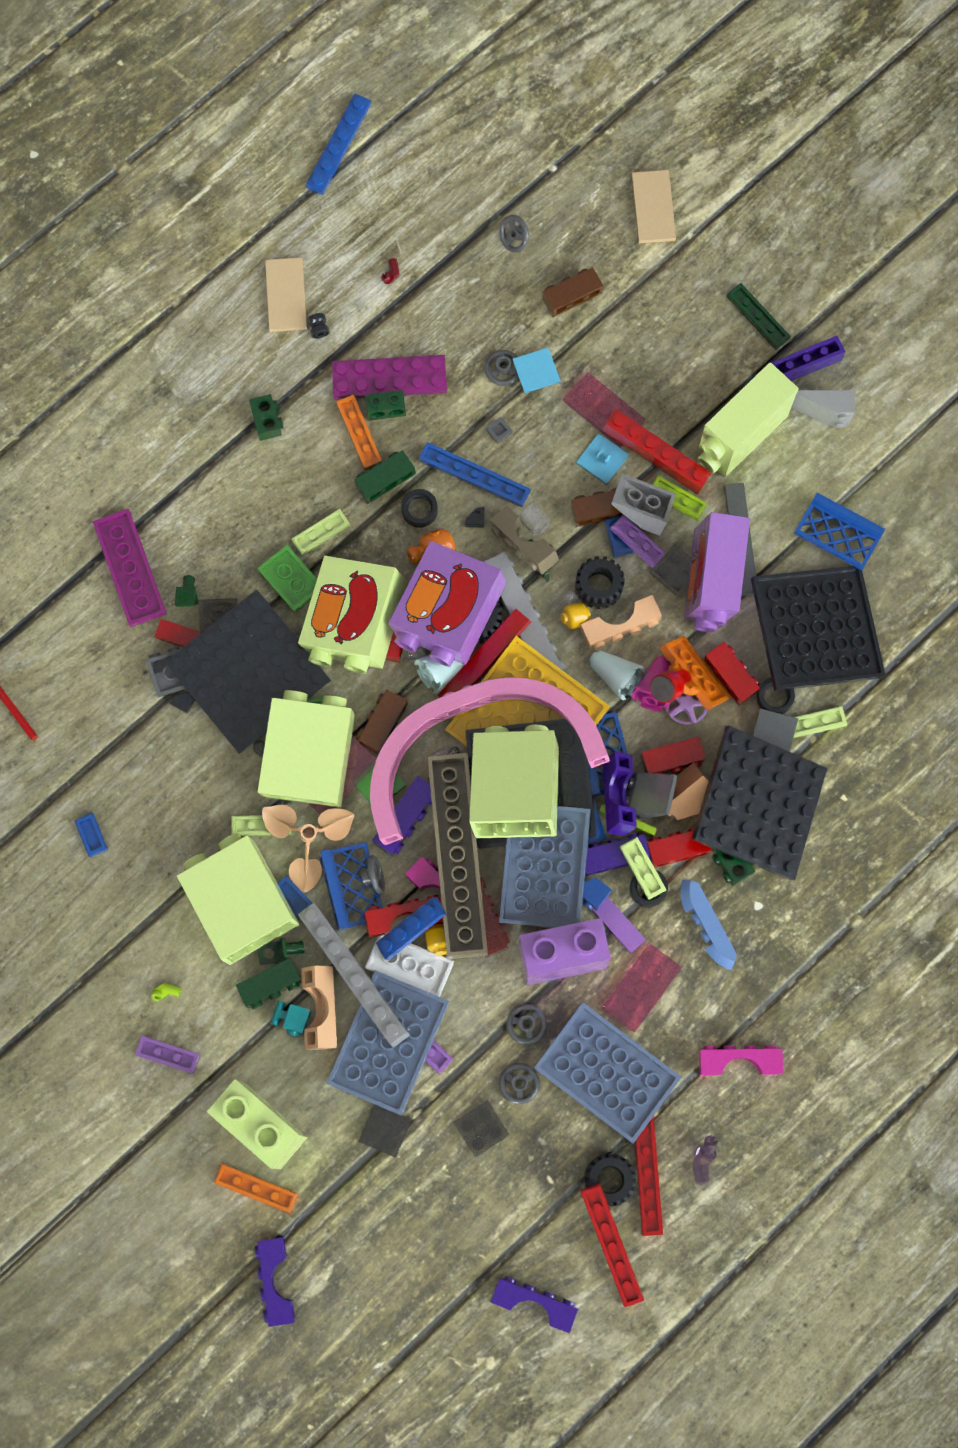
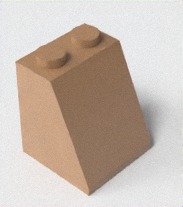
M694 763L677 775L669 816L674 815L677 820L699 814L708 786V779Z

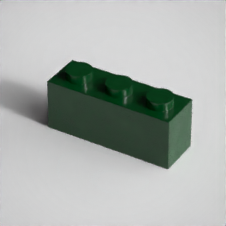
M403 450L400 452L396 451L384 462L380 461L373 465L371 470L358 474L356 479H354L355 486L366 503L369 504L416 475V471Z
M289 958L237 984L236 987L246 1008L254 1010L262 1006V1002L269 998L271 1001L282 996L281 992L287 989L289 992L300 987L299 983L302 982V979L293 960Z

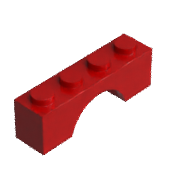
M431 895L426 897L427 900L419 901V898L407 900V904L399 905V902L387 904L386 908L380 909L379 906L367 908L368 911H365L364 919L368 938L386 935L390 932L391 924L395 919L403 915H411L432 897H437L442 905L441 897ZM441 918L434 925L444 924L443 918Z

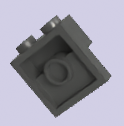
M179 646L168 649V653L163 655L160 652L149 655L150 659L146 660L158 698L185 690V687L164 663L180 650Z

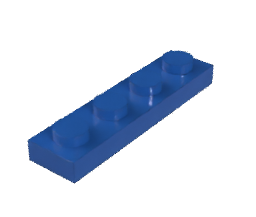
M432 897L376 942L385 960H390L446 915L437 897Z

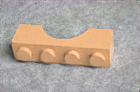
M653 595L634 602L633 615L625 623L612 625L597 617L582 623L580 630L589 650L593 648L598 650L603 648L607 642L612 641L615 643L622 640L624 635L629 633L630 635H635L646 626L652 628L658 625L662 615Z
M333 966L301 968L302 989L309 992L312 996L316 1008L313 1022L304 1029L305 1050L337 1048Z

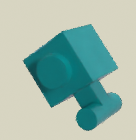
M278 1001L270 1024L278 1026L280 1019L285 1020L283 1028L287 1030V1034L296 1037L299 1034L304 1035V1029L307 1027L311 1011L290 1004L289 1010L286 1012L283 1011L285 1002Z

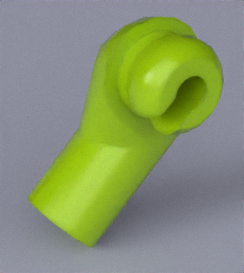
M162 983L152 990L151 998L153 1001L158 1002L167 995L179 997L181 987Z

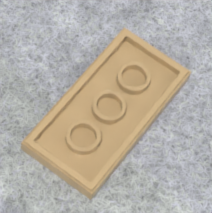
M669 170L633 172L632 184L638 243L676 241Z
M303 257L265 260L269 331L307 330Z

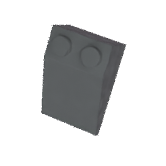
M632 774L626 789V801L630 808L636 809V818L645 819L670 814L677 775Z

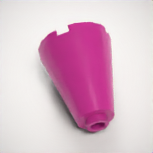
M664 655L655 658L634 688L631 696L633 701L636 702L638 700L641 702V707L651 711L661 712L663 708L667 710L670 702H658L650 692L652 678L667 671L671 665Z

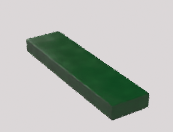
M742 283L727 293L726 297L775 350L791 338L785 329Z

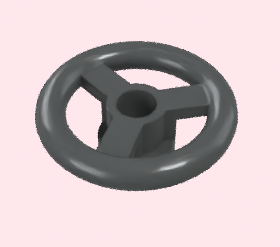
M508 215L503 219L499 229L502 244L510 252L517 253L522 251L527 246L529 240V231L525 221L517 215ZM509 223L510 231L509 236L506 238L505 227ZM513 240L522 241L518 247L510 245Z
M508 350L493 352L487 358L484 366L487 378L492 383L500 386L510 385L517 381L519 376L516 369L511 367V361L508 358L518 357L516 354ZM498 357L496 360V370L491 373V362ZM501 373H509L513 375L510 379L500 380L496 378Z
M371 855L368 858V869L361 871L362 880L365 886L372 884L376 893L383 894L385 890L383 871L377 857Z
M522 1004L515 1007L509 1013L506 1023L507 1031L511 1038L520 1044H534L544 1036L547 1020L542 1010L531 1004ZM523 1010L534 1012L531 1016L524 1015L520 1019L515 1018V1015ZM539 1017L541 1027L538 1034L533 1037L532 1030L535 1026V1020ZM525 1020L530 1021V1027H524L523 1022ZM513 1024L519 1025L520 1029L526 1032L527 1039L521 1038L515 1033Z
M515 1063L508 1066L502 1072L499 1080V1088L502 1095L514 1104L530 1102L535 1098L540 1087L537 1072L531 1066L524 1063ZM516 1069H522L530 1074L513 1077L509 1073ZM533 1079L534 1086L531 1093L523 1097V1090L527 1088L528 1082ZM506 1080L511 1082L513 1089L516 1090L517 1098L511 1096L506 1090ZM517 1080L523 1081L522 1087L516 1086Z

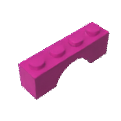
M421 857L405 873L406 878L419 890L428 887L440 889L439 873L434 869L436 865L429 858L425 860Z
M731 1045L724 1046V1049L716 1050V1046H703V1050L698 1051L699 1076H720L725 1066L734 1059L750 1061L756 1066L760 1075L783 1074L782 1049H777V1045H764L765 1049H756V1045H745L744 1049H736V1046Z

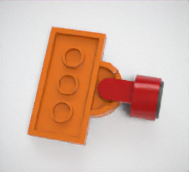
M685 636L670 641L660 648L664 657L670 661L671 665L667 671L654 676L650 682V692L655 700L660 703H669L679 698L683 693L690 696L696 695L700 704L708 711L731 698V695Z

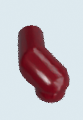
M396 258L388 260L389 271L381 276L385 284H392L399 276Z

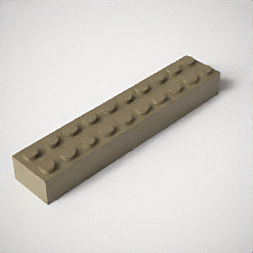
M468 754L429 756L427 758L441 902L446 912L443 922L447 959L487 956L488 950L477 842L469 822L471 784Z

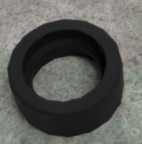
M415 489L407 493L401 504L403 518L413 527L423 528L429 526L435 521L438 514V504L435 496L425 489ZM417 498L426 499L431 506L429 515L421 519L412 517L408 511L410 502Z
M770 677L760 685L756 695L757 704L760 709L784 714L794 703L795 691L794 689L785 690L787 701L781 707L768 705L764 694L768 687L773 686L772 678Z
M656 870L666 891L660 893L656 898L649 900L639 895L637 891L638 880L635 875L633 876L630 883V894L638 905L654 907L665 899L668 892V882L660 871Z

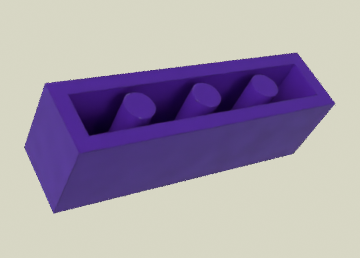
M834 336L771 363L790 381H793L842 361L845 350L838 336Z
M417 776L394 808L403 839L384 845L380 841L377 832L372 839L374 845L392 857L395 853H400L404 847L403 841L405 838L412 836L416 829L414 825L417 821L421 822L427 814L425 810L429 804L432 806L430 783Z
M639 833L628 835V839L620 840V838L608 840V844L594 843L589 845L585 877L629 866L619 847L638 837L650 859L651 856L645 834L639 835Z

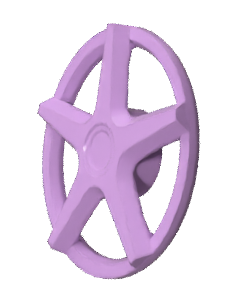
M687 694L681 695L676 699L679 704L670 711L669 707L666 710L671 719L683 725L695 724L702 720L707 713L705 708L702 715L696 719L693 708L702 705L698 699H694L693 696ZM684 711L687 713L690 721H681L674 716Z

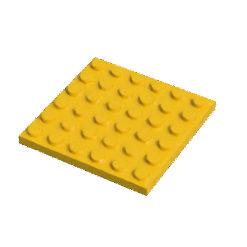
M515 636L481 681L482 683L499 678H527L547 683L575 699L590 715L595 725L600 722L610 708L607 703L517 636ZM502 700L456 715L445 730L467 746L466 730L564 718L554 710L535 702Z

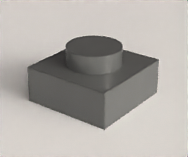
M499 417L486 427V431L497 444L512 434V429L502 417Z

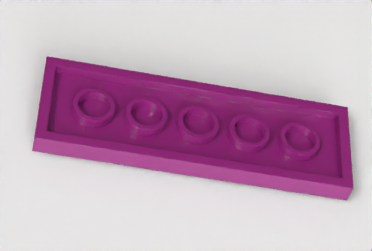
M445 355L332 361L334 400L343 399L354 395L355 398H365L366 394L403 390L404 395L447 393Z
M129 508L92 521L130 628L167 615Z

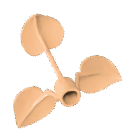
M276 805L263 808V822L267 831L272 836L286 838L290 830L298 831L302 841L306 842L305 860L302 858L295 859L290 864L288 871L291 881L301 892L306 893L313 889L322 875L320 862L317 859L309 860L310 842L315 840L317 832L323 831L325 837L329 840H342L350 831L354 813L345 809H328L318 817V823L322 828H315L311 824H306L302 828H294L292 826L296 824L297 816L291 807Z

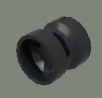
M316 313L307 318L308 325L311 327L312 338L320 339L329 335L330 332L325 324L327 320L324 313Z

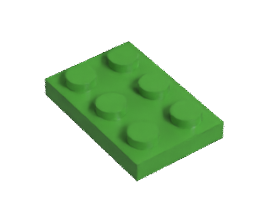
M288 545L257 568L294 613L311 600L317 579Z

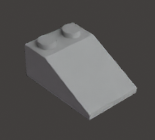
M798 390L791 408L829 426L845 428L849 426L855 414V391Z
M621 474L611 505L641 529L660 536L668 521L676 494Z

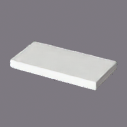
M385 935L378 936L376 942L379 941ZM375 942L365 969L372 972L376 970L438 997L441 996L455 962L454 960L447 959L441 955H435L434 952H430L412 943L390 960H385Z

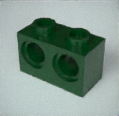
M403 390L365 395L369 421L406 416Z
M271 394L249 399L259 440L282 436L280 429L284 428L281 417L277 418L276 412L279 411L277 400H273ZM263 406L270 407L267 411L261 410ZM268 423L274 424L272 428H265Z
M716 849L712 852L715 864L721 866L724 871L722 873L724 879L728 884L731 882L732 886L747 879L756 872L750 863L733 856L730 859H726L723 857L722 852ZM733 867L741 868L742 875H734L732 872Z

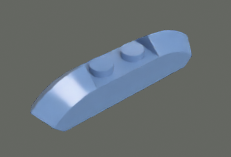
M682 879V905L686 913L689 911L693 912L691 914L693 921L702 928L703 932H701L704 941L710 943V946L705 948V950L716 963L728 970H732L737 953L698 882Z

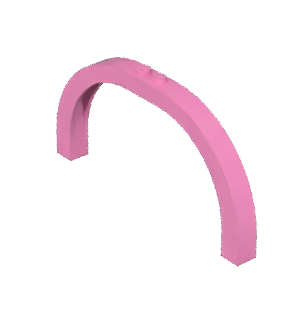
M499 678L473 686L467 685L457 692H448L443 697L425 704L406 717L395 728L383 745L373 769L370 785V802L380 841L387 845L403 839L393 802V787L397 769L413 742L437 723L492 702L502 700L535 702L554 710L569 722L582 742L591 768L610 761L595 723L586 710L562 690L547 683L527 678Z

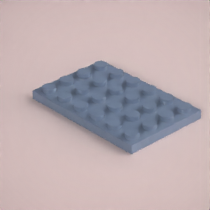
M557 806L556 836L507 837L499 923L555 928L581 922L591 809Z
M375 970L371 981L410 1036L397 1046H391L362 1004H360L326 1084L402 1116L450 1001Z
M585 1003L580 1005L534 1067L535 1070L632 1144L681 1079V1076Z

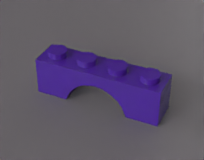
M615 751L609 756L610 761L603 764L607 833L625 836L637 827L636 809L630 808L626 801L627 785L633 774L632 755Z
M281 1237L257 1241L258 1246H255L256 1259L260 1258L261 1267H258L259 1280H263V1288L260 1289L261 1300L266 1303V1310H263L264 1322H268L269 1327L294 1323L296 1321L293 1300L282 1297L275 1289L273 1282L276 1267L287 1258L285 1239Z
M505 1276L504 1279L499 1278L491 1300L492 1304L511 1310L522 1301H535L546 1309L551 1327L570 1334L578 1312V1308L574 1307V1302L563 1299V1302L555 1299L556 1295L546 1291L540 1294L535 1292L536 1287L526 1283L522 1287L515 1284L516 1280Z

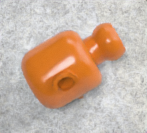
M441 528L420 537L419 546H411L407 549L410 562L412 564L420 562L430 541L456 551L451 533Z

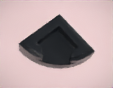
M484 507L475 509L466 518L465 527H484Z
M183 693L174 697L170 705L188 714L195 700L189 693Z

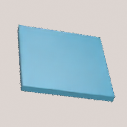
M549 348L513 358L524 393L561 382Z
M598 433L576 463L605 484H608L629 457V454Z

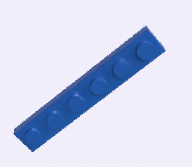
M357 94L353 95L306 183L307 189L321 195L325 193L371 106V100Z
M429 442L426 443L419 457V461L522 508L531 492V489Z

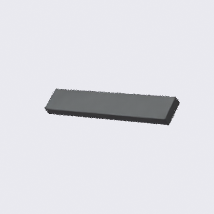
M744 483L725 484L724 490L728 515L748 518ZM750 525L741 596L754 595L751 578L756 576Z

